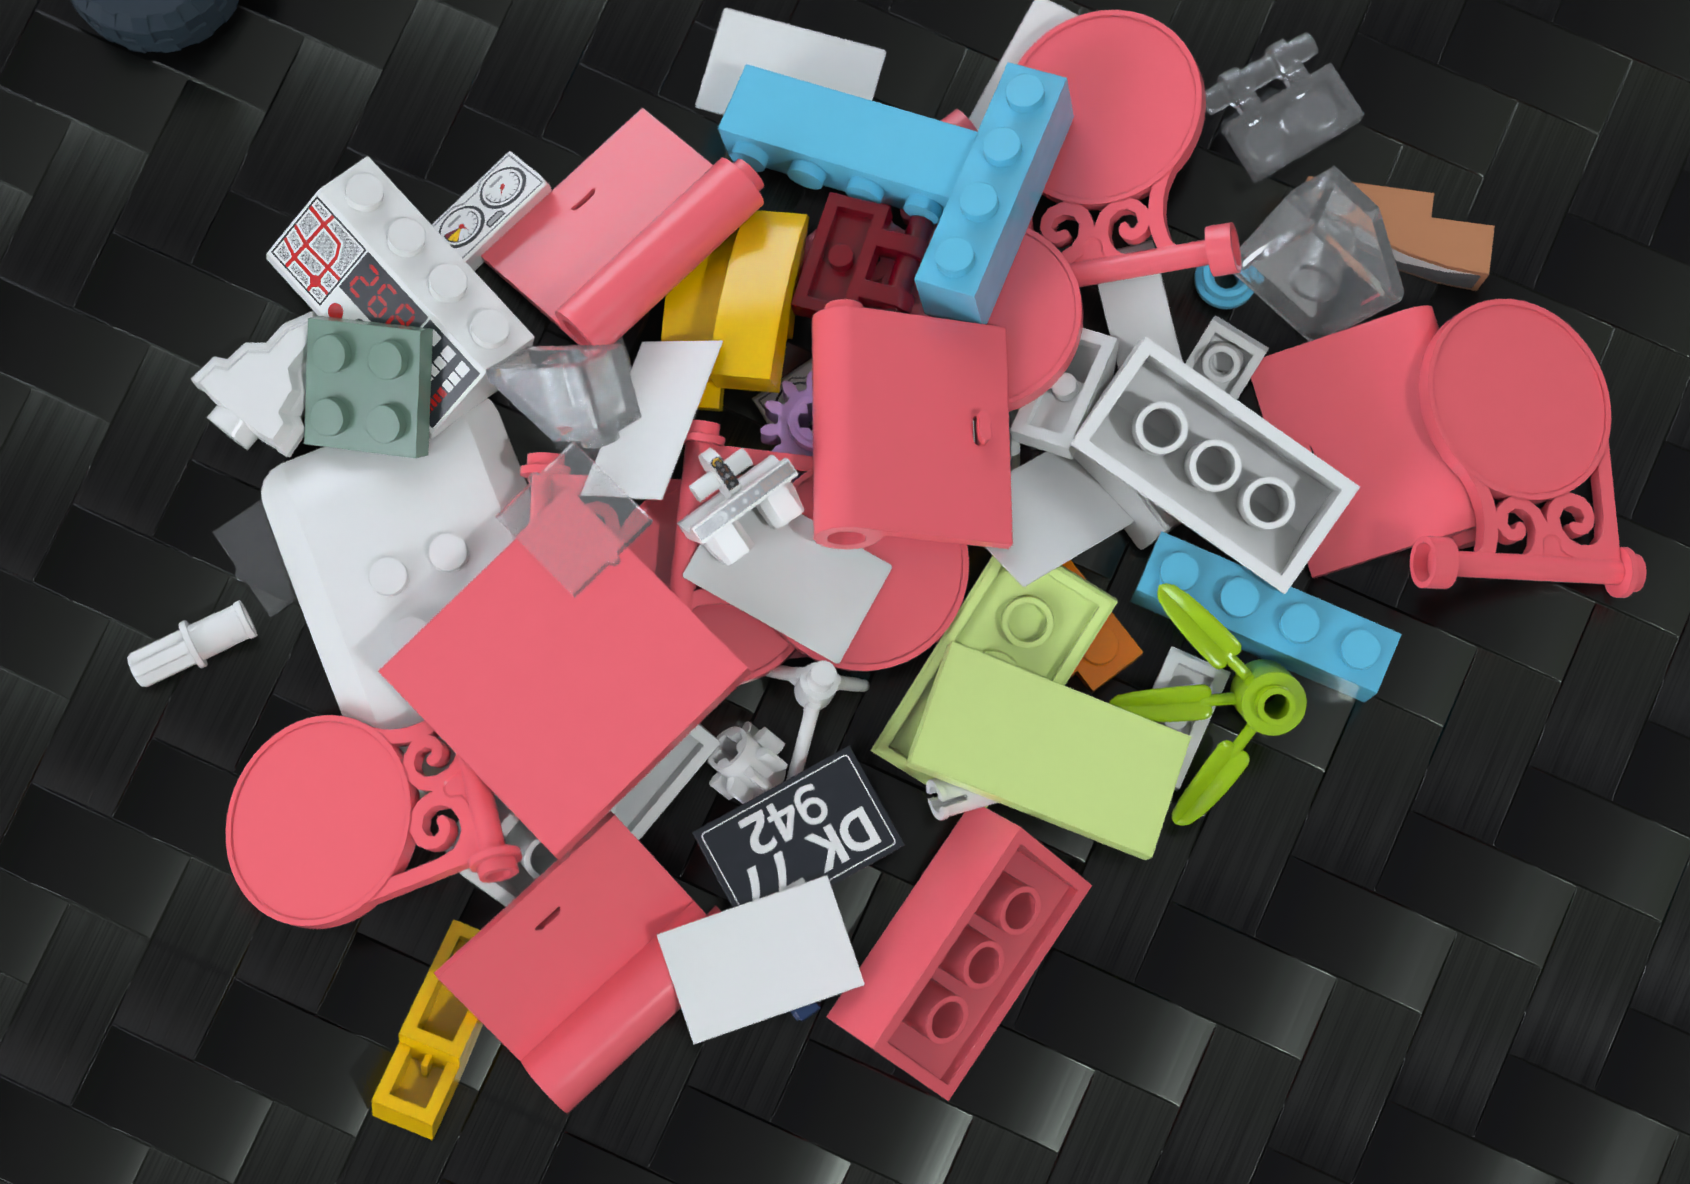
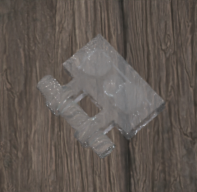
M1307 32L1290 42L1281 39L1265 49V56L1242 70L1237 67L1231 68L1218 76V84L1205 91L1206 110L1210 115L1229 105L1236 108L1240 116L1224 125L1222 133L1254 183L1359 123L1364 115L1331 63L1309 75L1302 63L1318 54V48L1314 39ZM1277 77L1284 81L1287 88L1264 102H1261L1255 93L1256 89Z

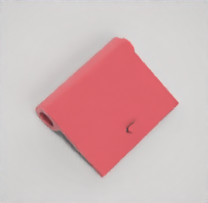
M642 108L484 252L481 257L490 268L590 355L598 359L764 204L759 192L764 188V183L757 172L742 159H737L732 163L722 157L712 165Z
M850 299L828 302L825 305V309L815 313L812 318L813 534L815 542L821 546L833 549H859L877 543L886 535L1009 549L1013 545L1006 327L864 308L860 302ZM973 421H974V439H973Z
M1425 305L1408 308L1265 356L1251 377L1263 419L1310 452H1312V447L1313 453L1360 486L1357 493L1307 562L1312 578L1324 576L1412 548L1416 540L1421 536L1449 537L1455 541L1458 550L1475 546L1476 522L1469 494L1461 479L1449 468L1434 447L1425 427L1420 409L1418 383L1421 363L1426 348L1439 330L1432 306Z
M610 811L560 860H556L435 971L434 974L518 1058L529 1075L548 1097L568 1114L681 1009L657 934L722 911L715 906L706 914L616 815Z

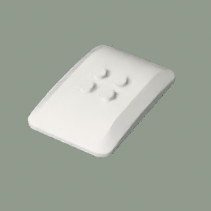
M488 398L464 414L433 439L429 438L428 456L409 458L322 447L278 465L264 479L261 490L263 506L342 716L359 720L379 729H400L424 721L378 671L531 524L532 494L526 479L520 476V464L501 416L493 402ZM409 746L399 748L405 754ZM449 746L451 757L448 764L443 768L428 765L426 759L431 752L425 755L422 764L424 775L435 776L446 770L453 762L456 752ZM419 790L420 799L428 794Z

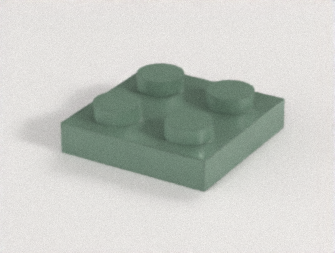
M324 316L308 318L304 444L409 458L428 456L433 329Z

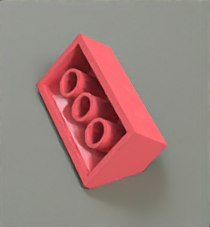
M985 807L964 812L859 969L865 985L843 992L827 1015V1018L949 1101L1092 885L1022 827Z

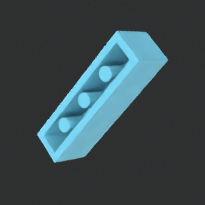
M1010 62L1007 63L914 278L926 315L987 325L1074 119L1066 77Z
M748 64L744 67L718 127L729 157L734 162L737 159L744 160L756 172H763L765 168L787 174L790 179L801 186L810 189H821L823 185L844 191L850 197L879 204L884 203L904 209L905 213L910 217L914 215L922 216L931 220L933 224L939 223L977 134V131Z
M1162 531L1154 544L1130 600L1134 604L1169 618L1158 601L1157 589L1160 584H1173L1193 597L1218 619L1242 645L1241 650L1262 659L1273 660L1284 666L1287 670L1364 703L1377 694L1402 635L1293 587H1290L1286 594H1283L1246 567Z

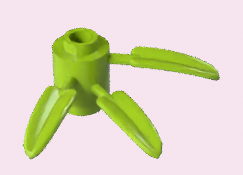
M1164 583L1160 584L1157 589L1158 601L1185 638L1214 668L1223 669L1228 664L1234 670L1236 675L1231 684V691L1229 693L1211 694V688L1204 684L1165 687L1117 695L1110 700L1109 704L1154 722L1205 720L1212 715L1213 709L1211 706L1233 704L1247 722L1233 743L1229 740L1219 743L1179 798L1172 811V820L1175 824L1182 826L1190 825L1203 816L1242 774L1250 761L1248 753L1243 749L1254 734L1259 732L1265 735L1276 736L1291 731L1302 720L1306 711L1307 700L1302 685L1281 664L1268 659L1254 660L1244 664L1236 656L1241 652L1242 645L1234 635L1189 594L1173 584ZM1276 694L1272 701L1265 704L1268 697Z

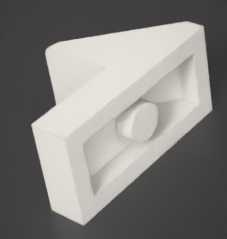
M1083 328L1076 354L1064 374L1043 395L1019 408L1010 429L1013 440L1073 459L1077 449L1070 445V443L1113 378L1119 348L1118 338Z

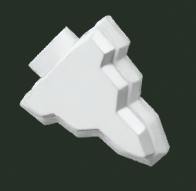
M314 311L282 324L266 343H244L228 359L213 357L191 378L197 388L205 392L217 405L207 418L247 451L259 438L264 443L275 448L279 453L291 457L304 437L305 424L302 419L305 415L308 318L319 317Z

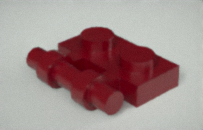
M830 192L791 302L794 315L812 319L815 313L825 309V305L828 302L839 299L858 301L865 308L911 314L915 298L911 294L915 283L914 278L929 246L928 241L934 226L933 222L925 217L914 215L909 219L905 234L888 230L893 218L890 206ZM879 256L895 261L887 285L871 281Z

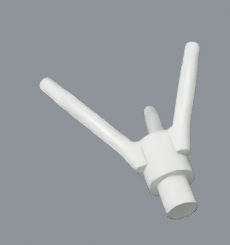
M828 661L814 662L806 667L780 665L765 675L792 683L795 686V698L804 707L786 780L804 770L819 711L830 703L838 690L866 692L870 687L867 680L841 676L837 674L834 665Z

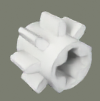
M748 721L745 722L742 728L730 727L716 737L721 743L710 755L707 764L714 768L717 773L711 778L709 784L728 800L736 798L744 804L784 781L787 763L778 757L777 754L783 749L785 743L766 727L759 730Z

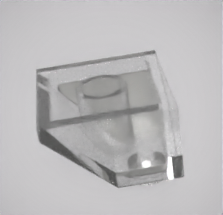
M1335 166L1295 188L1283 199L1240 247L1242 268L1240 273L1234 274L1309 342L1348 329L1400 302L1405 292L1379 207Z

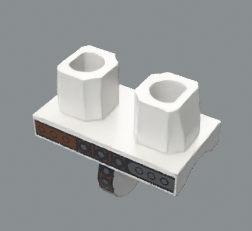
M708 448L698 456L706 474L689 485V489L699 502L717 489L720 492L677 522L687 539L704 545L722 564L732 565L755 546L738 521L740 517L756 506L770 528L776 530L785 526L804 512L805 509L798 493L791 483V480L799 474L788 458H783L779 461L774 455H769L737 479L735 476L753 464L747 452L740 448L723 460L715 450Z

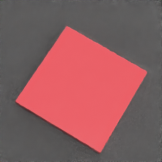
M569 488L378 671L559 860L751 674L749 668Z

